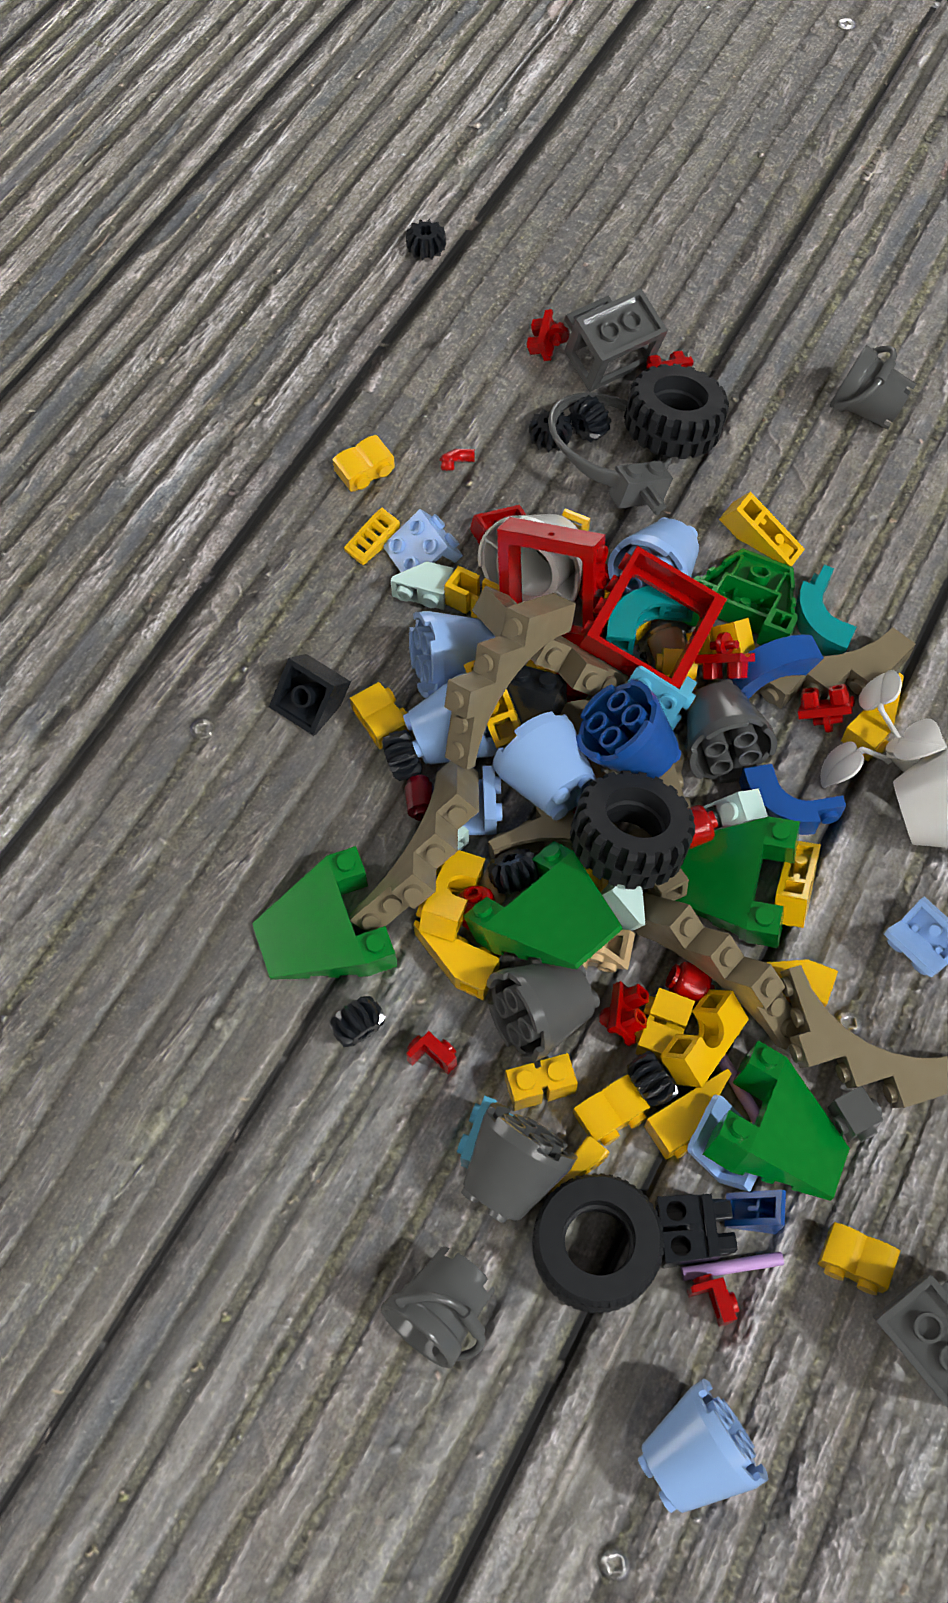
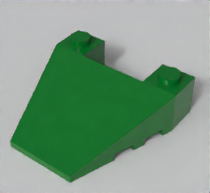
M742 548L724 559L722 565L717 568L713 566L708 569L707 574L700 577L698 575L693 578L727 598L717 618L729 623L749 618L751 631L759 634L756 644L763 645L792 635L798 620L795 613L796 598H794L793 593L795 590L793 567ZM694 612L692 621L684 623L696 627L700 619L699 615Z
M765 817L715 830L713 840L688 850L683 865L680 867L689 879L687 895L675 901L689 904L696 915L712 922V925L720 929L724 928L732 932L739 939L747 943L778 948L783 925L784 906L757 902L754 899L762 859L794 864L799 840L800 821Z
M553 841L532 859L537 866L540 877L535 883L506 907L485 897L463 916L476 942L494 954L503 955L505 952L516 954L519 959L527 960L530 956L540 958L542 963L577 970L623 928L574 851Z
M356 846L327 855L252 923L270 980L308 979L310 976L339 978L340 975L368 977L397 967L396 953L386 926L356 936L341 895L368 887L366 872Z
M758 1040L741 1061L733 1080V1084L763 1101L756 1121L752 1124L729 1110L712 1130L702 1155L732 1173L743 1176L746 1172L760 1176L763 1182L773 1184L775 1181L791 1185V1190L831 1201L835 1196L850 1148L788 1058Z

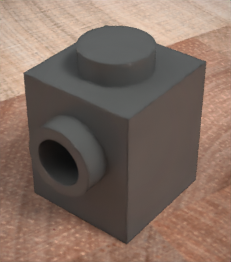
M863 1086L834 1099L828 1106V1110L833 1116V1125L841 1136H845L848 1142L859 1138L860 1142L868 1140L878 1133L876 1128L884 1121L881 1117L882 1110L874 1098L868 1096Z

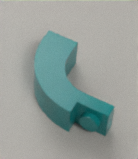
M827 565L823 566L820 574H813L810 583L803 581L795 606V613L798 618L796 625L800 634L812 635L823 656L846 653L857 628L832 616L824 605L823 595L834 571V568Z
M650 585L641 587L628 593L616 604L609 617L605 640L632 654L636 640V631L642 624L655 619L691 622L694 611Z

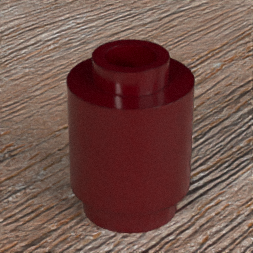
M416 775L407 780V785L404 788L407 814L417 821H422L429 806L434 786L427 776Z

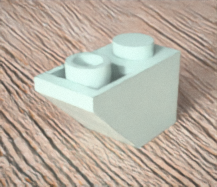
M427 561L394 575L391 578L392 596L401 601H412L423 604L428 608L444 610L446 606L444 585L453 574V568Z
M759 788L736 792L703 806L706 811L712 810L717 819L718 827L714 828V831L768 817Z

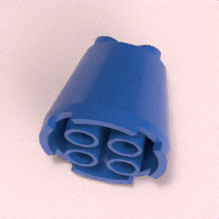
M631 679L630 683L617 687L611 684L605 687L588 702L580 715L583 721L579 734L576 735L578 748L591 761L617 773L621 771H631V774L643 772L653 779L655 776L660 778L681 757L677 738L657 696L641 681Z

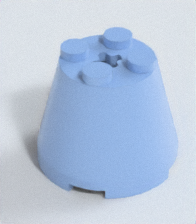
M663 517L646 528L628 536L610 554L608 560L610 580L613 575L619 577L622 572L618 568L626 552L632 555L637 546L691 577L699 552L696 529L692 526H687L681 521ZM633 577L630 579L623 594L626 596L638 588L649 585Z
M432 611L415 612L413 614L416 624L415 627H410L409 650L412 669H415L417 677L421 681V683H417L421 696L427 698L446 684L448 679L466 672L463 664L475 660L477 643L495 638L480 619Z
M448 682L409 710V713L403 715L408 730H413L416 740L412 741L414 750L418 757L423 758L425 764L429 763L432 765L450 761L445 758L451 711L444 707ZM486 726L480 742L477 758L491 757L498 750L488 726Z
M551 711L533 717L514 730L517 736L505 749L503 747L498 748L493 759V768L505 783L556 821L563 818L568 811L578 805L583 790L596 777L588 758L577 746V732L572 722L565 714L555 716Z
M702 1379L690 1387L642 1444L643 1455L638 1457V1462L648 1478L654 1476L660 1486L659 1496L670 1513L675 1510L685 1513L754 1490L768 1481L767 1471L762 1463L756 1466L753 1459L756 1457L753 1449L755 1446L744 1427L724 1398H714L709 1391L713 1387L706 1379Z

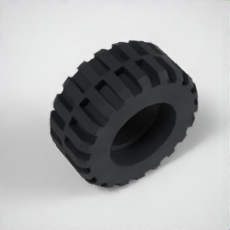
M660 364L657 368L652 366L641 372L632 382L624 413V423L634 441L637 440L642 448L650 449V452L658 455L659 453L665 455L664 457L666 458L678 457V459H686L689 456L696 458L712 450L719 442L729 411V400L724 388L719 386L716 379L709 378L707 373L696 371L694 367L690 366L687 368L681 367V364H673L672 366Z
M621 771L619 774L615 772L608 773L603 776V779L599 777L590 782V785L585 787L581 794L571 824L570 840L573 844L572 848L577 857L581 856L580 862L586 869L590 868L595 877L600 880L601 878L608 880L610 885L617 887L620 884L624 885L625 889L632 890L636 889L637 886H641L642 889L653 888L654 884L659 886L668 882L669 878L674 877L683 865L695 834L692 810L688 808L689 805L685 798L677 795V789L672 785L667 786L663 784V780L656 776L653 779L648 777L647 773L638 772L637 774H631V771ZM612 822L635 824L646 830L652 837L641 838L631 836L619 830Z

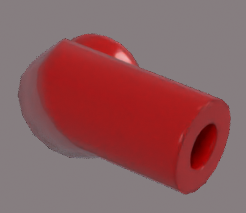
M453 449L440 457L442 471H453L455 467L454 462H475V449Z

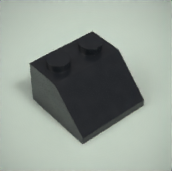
M308 654L290 657L283 670L269 708L314 736L339 709L351 681Z
M526 665L521 668L507 687L521 725L533 717L552 711L555 716L560 715L567 702V682L559 674Z

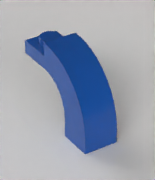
M812 635L787 636L763 644L748 652L755 653V662H748L747 678H734L730 680L749 699L761 687L773 680L790 675H807L824 658Z
M772 764L743 768L739 780L742 791L759 788L768 817L800 821L799 835L815 834L820 822L822 824L836 822L840 819L846 808L843 795L811 801L800 800L790 796L779 785Z

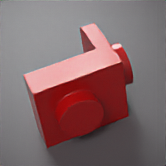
M430 1031L423 1037L421 1035L416 1036L407 1047V1061L412 1066L425 1053L447 1074L457 1066V1058L455 1056L457 1052L454 1047L445 1039L439 1041Z
M712 1274L693 1279L694 1285L687 1289L688 1297L708 1292L719 1327L731 1324L737 1320L735 1313L739 1312L738 1302L734 1292H728L724 1277L714 1279Z

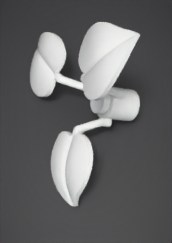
M889 670L875 677L862 689L859 695V705L864 710L870 711L878 707L879 713L895 737L886 745L887 755L866 747H859L857 749V745L852 741L837 746L829 753L822 765L820 778L824 789L830 785L844 782L857 774L864 763V753L881 759L886 764L893 762L901 771L905 772L917 763L920 758L947 749L940 727L932 719H921L911 724L905 730L903 737L898 733L884 710V704L895 701L901 692L902 680L896 671Z

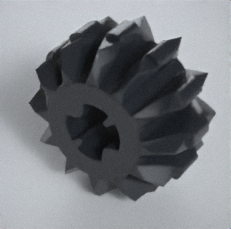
M420 219L418 224L411 223V227L407 229L406 247L408 252L412 253L413 258L420 256L423 261L425 258L433 260L434 256H441V252L445 250L446 246L444 227H441L439 222L431 223L430 219L427 222H423Z
M587 395L582 397L569 408L570 414L568 416H570L572 421L571 425L576 430V435L580 434L583 441H596L610 430V423L612 421L608 416L609 411L604 408V403H600L596 396L591 397Z
M542 408L540 414H534L529 424L531 443L537 444L538 450L546 448L549 453L554 448L559 452L560 448L552 438L548 426L550 411L547 412ZM562 412L556 422V431L561 440L568 445L573 428L570 416H565L564 412Z
M407 730L392 732L390 735L383 737L382 747L393 777L398 781L408 780L410 777L422 773L420 757L417 756L414 750L412 736Z
M516 848L512 851L507 850L506 853L498 854L497 858L490 861V865L487 868L488 876L498 893L507 892V894H512L516 891L521 893L523 889L529 888L531 884L539 879L537 866L532 860L535 855L530 849L524 848L521 850V848Z
M363 996L353 1000L350 1004L344 1006L343 1009L336 1012V1015L330 1021V1027L337 1041H340L343 1047H350L363 1042L366 1038L371 1037L374 1032L378 1031L379 1027L385 1022V1016L382 1008L377 1001H374L372 996Z
M646 1051L642 1055L639 1054L627 1065V1074L652 1107L658 1109L663 1105H667L673 1100L672 1098L679 1094L678 1085L662 1061L653 1052Z

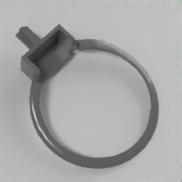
M577 393L559 400L549 413L548 426L552 438L567 458L590 479L610 486L609 495L618 508L648 505L655 515H659L662 510H665L667 505L664 503V498L673 480V477L668 472L672 458L664 457L665 455H662L661 461L618 465L615 467V470H610L595 465L577 455L557 434L556 422L559 415L582 397L587 395L591 397L596 396L600 403L623 411L626 409L627 400L601 393Z

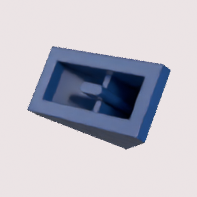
M785 1190L726 1193V1199L731 1201L732 1219L725 1221L724 1227L777 1234L785 1226Z

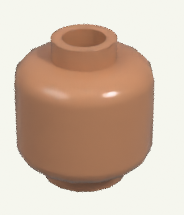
M671 623L663 624L650 632L651 636L647 640L654 661H656V654H661L662 648L684 649L687 644L682 630L677 626H672Z

